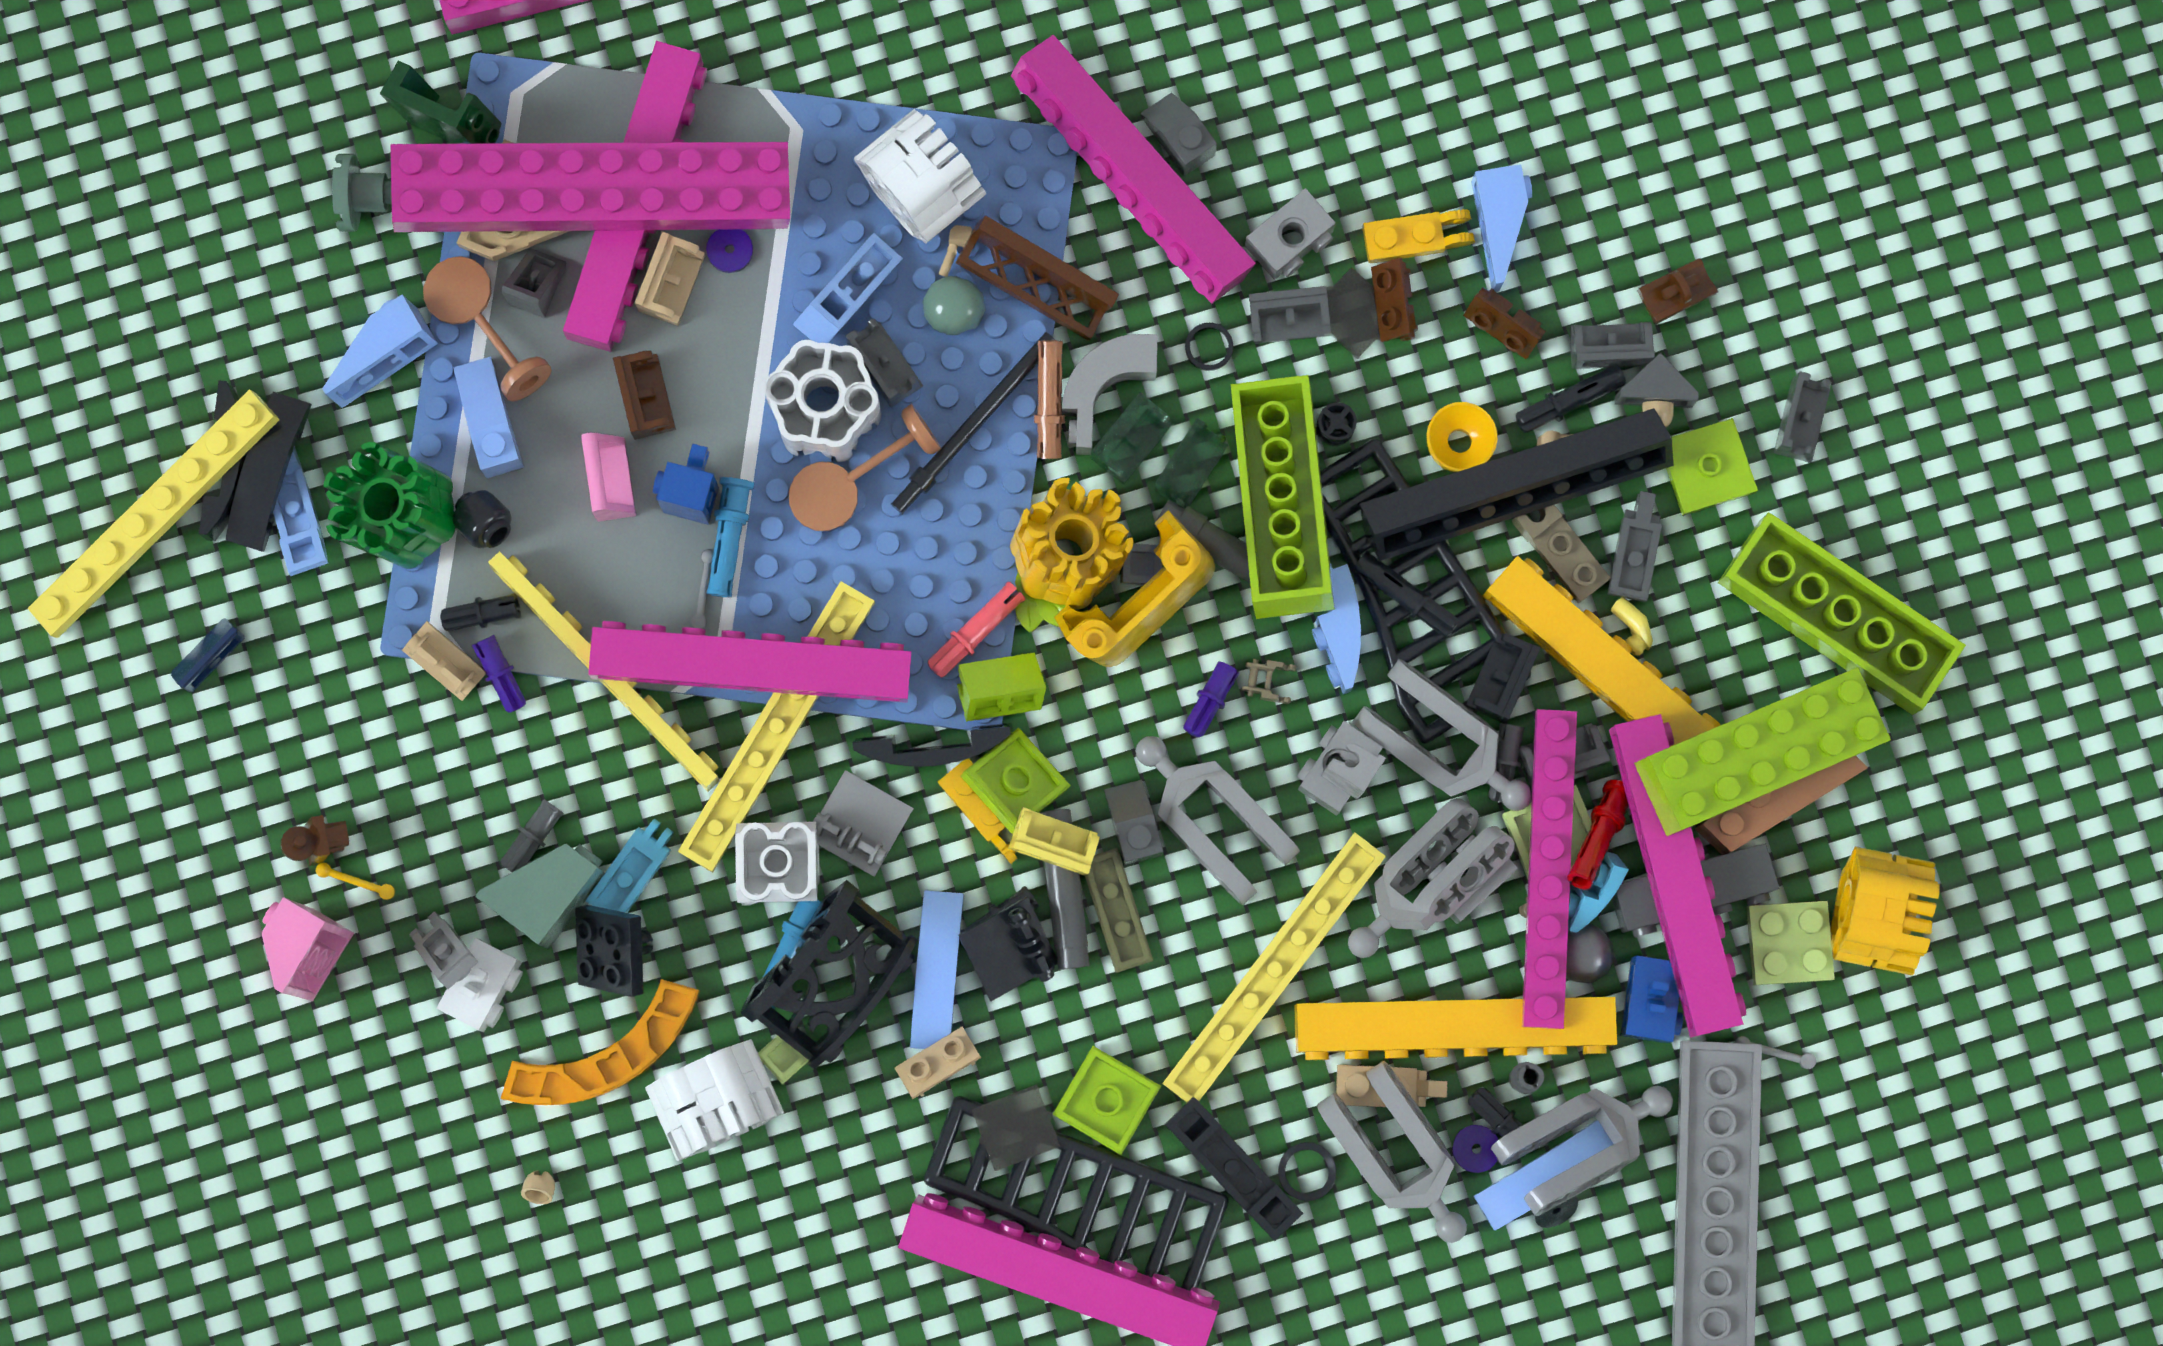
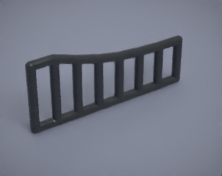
M1371 439L1320 471L1322 488L1373 457L1384 474L1383 478L1335 508L1331 507L1323 494L1326 528L1343 555L1363 594L1378 633L1388 671L1392 669L1398 659L1409 663L1479 619L1491 639L1429 678L1439 687L1443 688L1484 662L1496 635H1503L1506 632L1446 540L1410 551L1388 565V567L1403 575L1436 554L1448 574L1421 591L1426 594L1430 592L1432 594L1431 599L1435 601L1450 590L1458 587L1468 602L1469 607L1455 615L1459 622L1448 637H1443L1432 629L1398 651L1392 627L1411 616L1412 613L1400 604L1388 612L1385 611L1378 593L1379 589L1353 570L1361 558L1360 555L1372 549V546L1366 534L1352 542L1341 523L1360 510V503L1382 497L1393 489L1397 492L1410 487L1381 441ZM1531 671L1528 675L1527 680L1531 677ZM1391 680L1397 707L1421 743L1427 744L1453 728L1451 724L1441 717L1427 725L1415 706L1420 701Z
M957 1096L952 1100L924 1176L925 1184L931 1188L969 1201L1038 1234L1052 1235L1062 1241L1061 1245L1074 1250L1077 1247L1088 1248L1086 1243L1113 1170L1132 1176L1136 1179L1106 1261L1113 1264L1117 1260L1123 1261L1150 1184L1172 1191L1171 1200L1144 1271V1275L1150 1277L1153 1274H1161L1187 1199L1191 1198L1210 1206L1181 1286V1288L1189 1291L1193 1287H1199L1229 1203L1228 1197L1223 1193L963 1096ZM965 1114L987 1123L966 1180L961 1182L942 1173ZM1001 1128L1022 1135L1024 1138L1000 1198L979 1188ZM1040 1142L1059 1149L1061 1152L1038 1215H1035L1017 1206L1016 1203L1036 1148ZM1078 1156L1097 1163L1098 1167L1075 1230L1071 1236L1053 1225L1052 1220L1074 1160Z

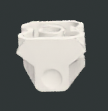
M816 822L736 823L737 903H741L742 906H750L760 902L817 901L820 874Z

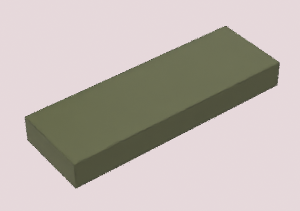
M1118 848L1094 855L1089 874L1084 876L1115 973L1153 962L1154 960Z

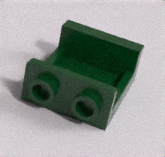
M399 60L380 92V95L409 124L453 144L496 143L499 137L502 123L476 95L467 93L458 110H452L436 103L440 96L410 65Z

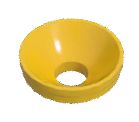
M1455 402L1438 410L1432 417L1426 433V442L1430 455L1438 465L1451 472H1459L1488 462L1496 449L1498 440L1497 429L1491 416L1483 408L1468 402ZM1456 431L1466 433L1471 441L1470 448L1462 453L1453 451L1448 444V437L1451 433Z

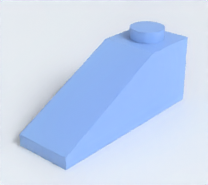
M1521 164L1476 171L1471 181L1490 285L1495 292L1500 291L1505 281L1528 198H1532L1531 180L1529 175L1523 176Z
M873 233L808 305L793 325L810 340L817 343H829L903 258Z
M400 295L396 299L385 302L378 311L370 315L322 388L325 395L343 408L437 345L436 339L418 308L405 296Z
M491 356L453 367L469 433L481 472L486 478H491L524 468Z

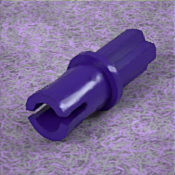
M495 635L471 645L487 675L485 681H491L505 710L510 713L524 707L526 700L511 672L514 666H509Z
M1217 662L1203 690H1198L1196 694L1199 699L1183 725V729L1187 733L1197 738L1204 736L1218 709H1224L1226 695L1240 674L1235 668L1224 662Z

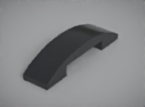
M218 381L214 419L216 421L239 400L235 389L227 381ZM247 453L222 476L220 496L204 495L199 534L208 541H216L228 525L235 491Z
M273 391L267 406L280 420L247 452L231 507L226 533L227 541L261 552L265 551L275 520L273 511L295 442L301 439L311 403Z
M1012 723L972 727L970 730L972 743L896 750L894 734L856 738L852 742L853 750L874 760L894 765L923 767L950 764L974 757L996 746L1011 735Z
M1194 1096L1165 1123L1168 1129L1274 1241L1304 1214L1230 1137Z

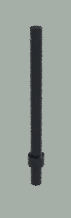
M1045 332L1038 341L1055 339ZM1038 341L941 447L942 449L923 468L918 467L909 477L911 482L891 503L899 513L903 514L922 492L926 494L934 486L936 476L1038 364Z

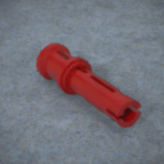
M1611 779L1605 782L1602 788L1603 797L1601 802L1593 808L1590 814L1591 828L1567 876L1568 881H1572L1571 884L1576 888L1582 890L1591 888L1614 834L1621 831L1625 826L1626 819L1624 816L1629 804L1621 780Z

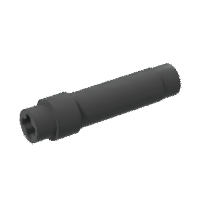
M1169 499L1157 520L1169 510L1205 547L1214 559V563L1250 583L1246 543L1209 522L1207 516L1189 506L1185 509Z
M1070 809L1040 812V814L1072 824ZM1044 862L1058 970L1090 966L1087 948L1088 940L1079 873Z

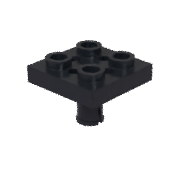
M592 905L575 907L578 985L629 997L644 994L642 955L649 954L653 949V945L642 946V944L653 942V938L648 930L641 929V916Z

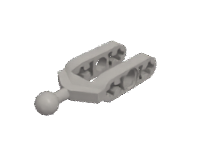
M1398 659L1387 676L1461 733L1479 745L1457 774L1405 733L1366 706H1363L1352 723L1364 734L1383 746L1384 749L1449 796H1454L1487 783L1501 793V800L1506 808L1512 811H1520L1529 806L1532 800L1530 787L1521 780L1509 781L1496 771L1499 732L1410 664Z
M1146 736L1138 742L1135 752L1139 762L1145 766H1155L1167 779L1157 816L1238 903L1244 905L1257 893V890L1179 808L1205 782L1281 863L1287 865L1300 852L1285 832L1216 761L1177 768L1166 756V745L1160 738Z
M1456 798L1450 800L1385 864L1383 875L1374 883L1380 916L1368 927H1359L1351 932L1348 937V946L1352 954L1360 958L1370 957L1375 954L1379 947V938L1391 926L1396 929L1428 930L1435 922H1441L1449 918L1510 858L1515 844L1513 838L1497 826L1484 829L1424 887L1412 904L1404 895L1414 889L1471 834L1478 823L1479 815L1477 810L1463 799ZM1436 841L1433 848L1430 851H1428L1430 845ZM1469 868V870H1468V872L1466 873V875L1461 878V876H1462V874L1465 872V870Z
M1385 1061L1367 1071V1077L1374 1090L1429 1166L1428 1169L1403 1185H1400L1390 1167L1337 1094L1333 1093L1317 1104L1319 1113L1372 1190L1383 1200L1388 1208L1428 1207L1437 1220L1435 1223L1437 1235L1443 1241L1454 1243L1460 1241L1465 1236L1467 1231L1465 1219L1459 1213L1449 1211L1440 1198L1454 1168L1455 1161L1448 1153L1437 1132L1395 1072Z
M1657 1085L1644 1091L1642 1101L1629 1107L1595 1088L1586 1094L1583 1093L1506 1134L1491 1146V1150L1501 1165L1504 1166L1574 1129L1594 1116L1597 1118L1613 1142V1145L1530 1191L1524 1197V1200L1534 1216H1539L1614 1175L1626 1165L1635 1161L1640 1155L1638 1121L1648 1115L1654 1117L1666 1115L1672 1108L1673 1098L1665 1087Z

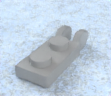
M434 911L428 917L431 925L434 927L429 933L425 935L422 931L415 928L409 935L416 943L414 947L433 974L449 989L456 982L463 980L478 961L455 930Z

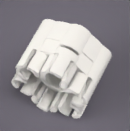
M913 109L856 155L854 160L877 197L910 235L926 244L983 198L986 192L982 187L979 188L982 185L974 176L970 163L962 153L953 160H949L959 152L952 142H949L939 150L948 139L940 128L931 133L936 122L929 115L925 114L923 116Z
M801 340L791 348L790 353L780 362L775 372L771 373L764 383V392L770 409H772L778 423L784 445L795 456H798L799 451H803L804 456L819 451L830 459L835 456L837 462H844L853 456L852 449L856 450L860 435L872 430V423L878 426L881 420L878 395L872 386L869 373L865 368L863 356L859 350L852 346H838L830 343H817L812 340ZM828 386L839 392L837 403L827 411H815L805 402L809 393L818 387Z
M752 1039L709 1054L662 1076L645 1087L677 1162L716 1147V1141L723 1144L733 1139V1134L737 1137L749 1132V1126L756 1129L784 1113Z

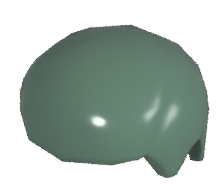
M947 276L931 284L922 301L926 320L933 329L946 335H959L967 330L977 328L986 310L984 295L973 282L958 276Z

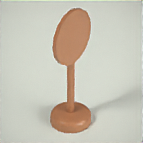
M463 256L447 258L436 264L427 275L423 286L424 302L429 312L440 321L452 325L464 324L473 319L511 367L501 382V391L507 400L512 402L518 401L537 391L549 378L552 371L551 366L544 358L537 356L518 362L481 314L487 307L492 294L491 280L486 269L475 260Z
M912 404L904 408L901 413V417L910 432L848 473L843 467L832 462H816L804 467L794 477L789 489V505L793 515L803 526L815 531H832L843 526L853 516L858 504V489L855 480L912 441L916 440L927 454H934L942 449L934 434Z

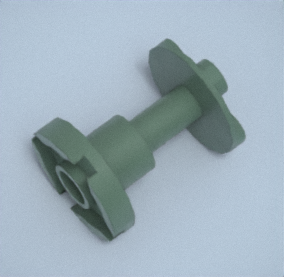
M337 154L335 161L340 163L341 167H333L332 200L334 214H342L343 221L335 223L340 232H355L359 227L361 212L388 211L389 204H392L391 181H388L386 173H360L358 159L355 154Z

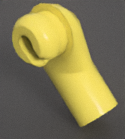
M1621 597L1614 603L1611 612L1629 627L1632 636L1628 637L1626 642L1633 649L1631 653L1635 656H1640L1645 649H1650L1653 642L1648 620L1627 599Z

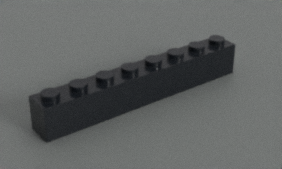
M1653 408L1360 503L1363 529L1380 562L1674 466L1672 437Z

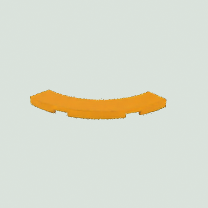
M661 979L650 1006L634 1028L622 1039L599 1053L572 1063L535 1065L512 1061L500 1099L521 1104L564 1105L602 1096L624 1086L645 1072L672 1046L692 1014L700 990Z

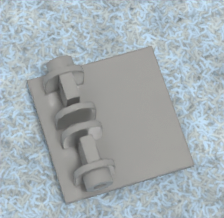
M845 770L821 813H818L813 822H816L817 843L820 847L875 877L914 808Z

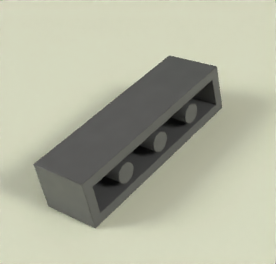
M1766 843L1700 861L1704 877L1709 876L1714 886L1715 899L1711 900L1714 915L1733 911L1731 903L1746 899L1747 906L1771 900L1769 893L1780 889ZM1648 876L1623 882L1612 898L1621 933L1633 931L1634 938L1657 932L1655 924L1660 923Z

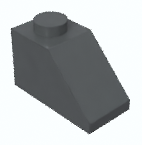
M1172 92L1140 113L1141 118L1183 177L1215 156L1217 143L1197 114Z
M1142 780L1104 789L1124 866L1162 856L1164 851Z

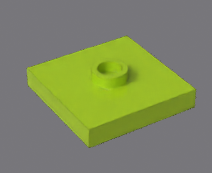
M1733 418L1672 437L1674 466L1666 468L1682 516L1752 495L1758 491Z
M1019 727L961 775V778L1012 835L1022 807L1040 813L1071 786Z
M1092 1046L1052 1115L1122 1155L1160 1090L1161 1085Z

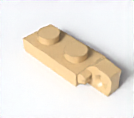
M1337 1065L1336 1094L1346 1106L1386 1107L1366 1074L1367 1071L1375 1066ZM1391 1067L1418 1107H1426V1097L1447 1098V1081H1427V1071L1417 1070V1068Z

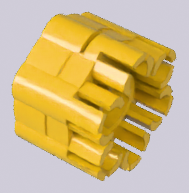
M1059 478L1053 482L1043 502L1033 504L1030 510L1026 508L1023 511L1011 539L1010 550L1015 557L1022 588L1028 596L1034 599H1044L1055 604L1070 605L1075 610L1087 607L1092 599L1104 590L1108 583L1117 578L1132 550L1133 537L1126 539L1129 531L1123 524L1117 523L1121 515V507H1118L1121 500L1114 491L1108 489L1104 499H1102V489H1094L1086 497L1084 496L1085 489L1083 486L1075 482L1071 490H1069L1067 486L1070 478ZM1061 539L1074 541L1079 545L1083 554L1079 556L1068 555L1057 546L1056 541Z
M1855 846L1841 872L1830 928L1833 959L1867 967L1872 965L1873 968L1913 976L1920 956L1923 957L1928 951L1931 939L1909 934H1911V931L1928 935L1932 933V921L1916 918L1917 914L1928 917L1934 916L1936 903L1918 900L1917 896L1939 898V884L1935 881V863L1895 854L1892 857L1890 853Z

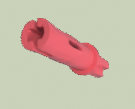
M1007 582L958 632L952 631L950 633L951 638L928 660V666L937 676L945 677L968 654L972 656L977 645L1021 602L1025 601L1023 594L1018 592L1004 603L1017 589L1012 583Z

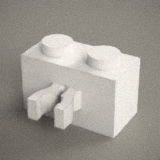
M474 938L469 950L478 963L471 968L470 973L463 980L456 982L445 991L437 1009L478 1031L485 1032L487 1026L493 1028L499 1020L504 1009L499 1004L506 991L512 993L518 985L523 971L519 970L522 962L484 941Z

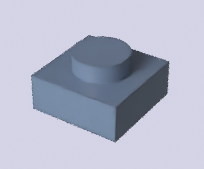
M1133 544L1132 550L1121 569L1120 583L1146 584L1162 568L1161 559L1153 551L1158 545Z

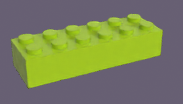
M1309 375L1231 384L1251 596L1256 619L1335 610Z
M1770 512L1760 519L1717 582L1846 671L1858 667L1867 685L1911 715L1924 709L1966 646Z
M1857 667L1652 754L1634 764L1666 836H1669L1872 749L1891 739L1862 674Z

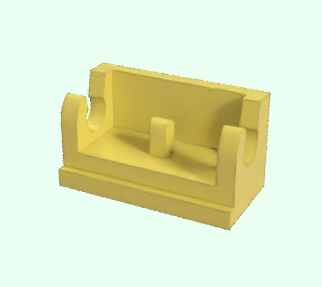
M1022 807L1008 849L1085 875L1089 874L1100 837L1097 836L1098 833Z

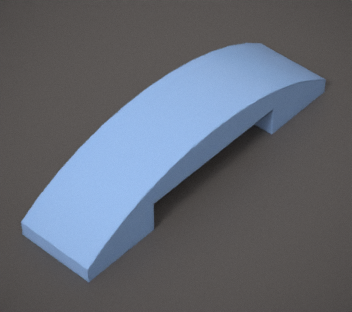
M294 446L273 511L281 538L279 543L290 576L328 563L318 516Z
M924 890L910 1048L926 1049L952 1033L959 949L958 935L961 930L964 893Z
M1596 1120L1576 1132L1572 1137L1512 1174L1506 1175L1473 1197L1495 1231L1531 1210L1524 1200V1197L1530 1191L1613 1145V1142L1599 1121Z

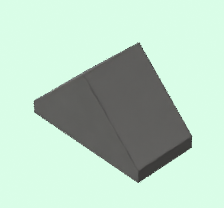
M530 248L502 287V293L508 304L545 318L564 272L566 261Z
M1660 353L1620 389L1615 396V405L1642 406V403L1647 401H1667L1674 403V407L1692 408L1698 401V392Z

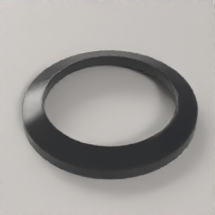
M1304 1142L1290 1147L1283 1154L1278 1166V1176L1283 1189L1290 1196L1302 1201H1313L1326 1195L1334 1185L1336 1165L1333 1157L1324 1147L1315 1143ZM1298 1151H1315L1327 1162L1329 1170L1328 1179L1325 1185L1314 1193H1300L1293 1189L1287 1181L1285 1174L1287 1162Z

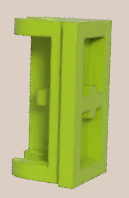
M1035 652L959 664L958 672L961 683L957 684L966 722L1042 709L1046 685Z

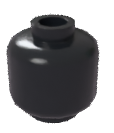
M480 490L474 493L468 492L457 500L455 504L456 510L453 514V524L456 530L472 546L477 548H494L508 537L511 530L510 511L491 492L487 490Z

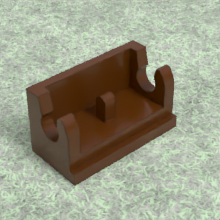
M649 350L613 357L630 431L634 440L676 430L658 355L652 354V351Z

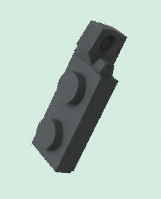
M1640 491V494H1637L1634 511L1625 510L1624 517L1621 519L1607 595L1624 597L1640 602L1648 600L1662 528L1660 524L1661 516L1652 515L1656 494Z

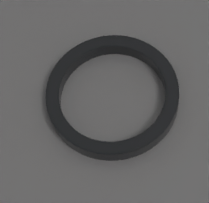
M1210 322L1199 324L1189 332L1186 338V356L1191 364L1198 369L1204 371L1218 370L1226 365L1232 356V337L1219 324ZM1215 329L1225 336L1228 342V352L1221 362L1214 365H1205L1193 357L1190 351V342L1198 331Z

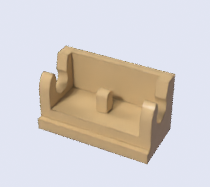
M662 231L635 301L638 312L679 326L705 258V252L700 251L699 246Z

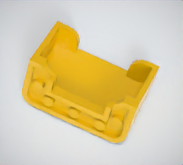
M1169 510L1154 523L1160 533V542L1153 551L1161 559L1164 567L1113 615L1108 617L1097 605H1094L1087 611L1075 610L1070 605H1067L1054 617L1065 639L1080 654L1102 666L1113 667L1124 662L1204 587L1214 575L1215 563L1210 553Z

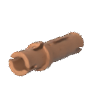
M1039 340L1037 344L1038 408L1037 414L1034 415V423H1037L1038 432L1037 458L1059 459L1062 458L1061 433L1062 424L1065 423V415H1062L1061 405L1063 341Z

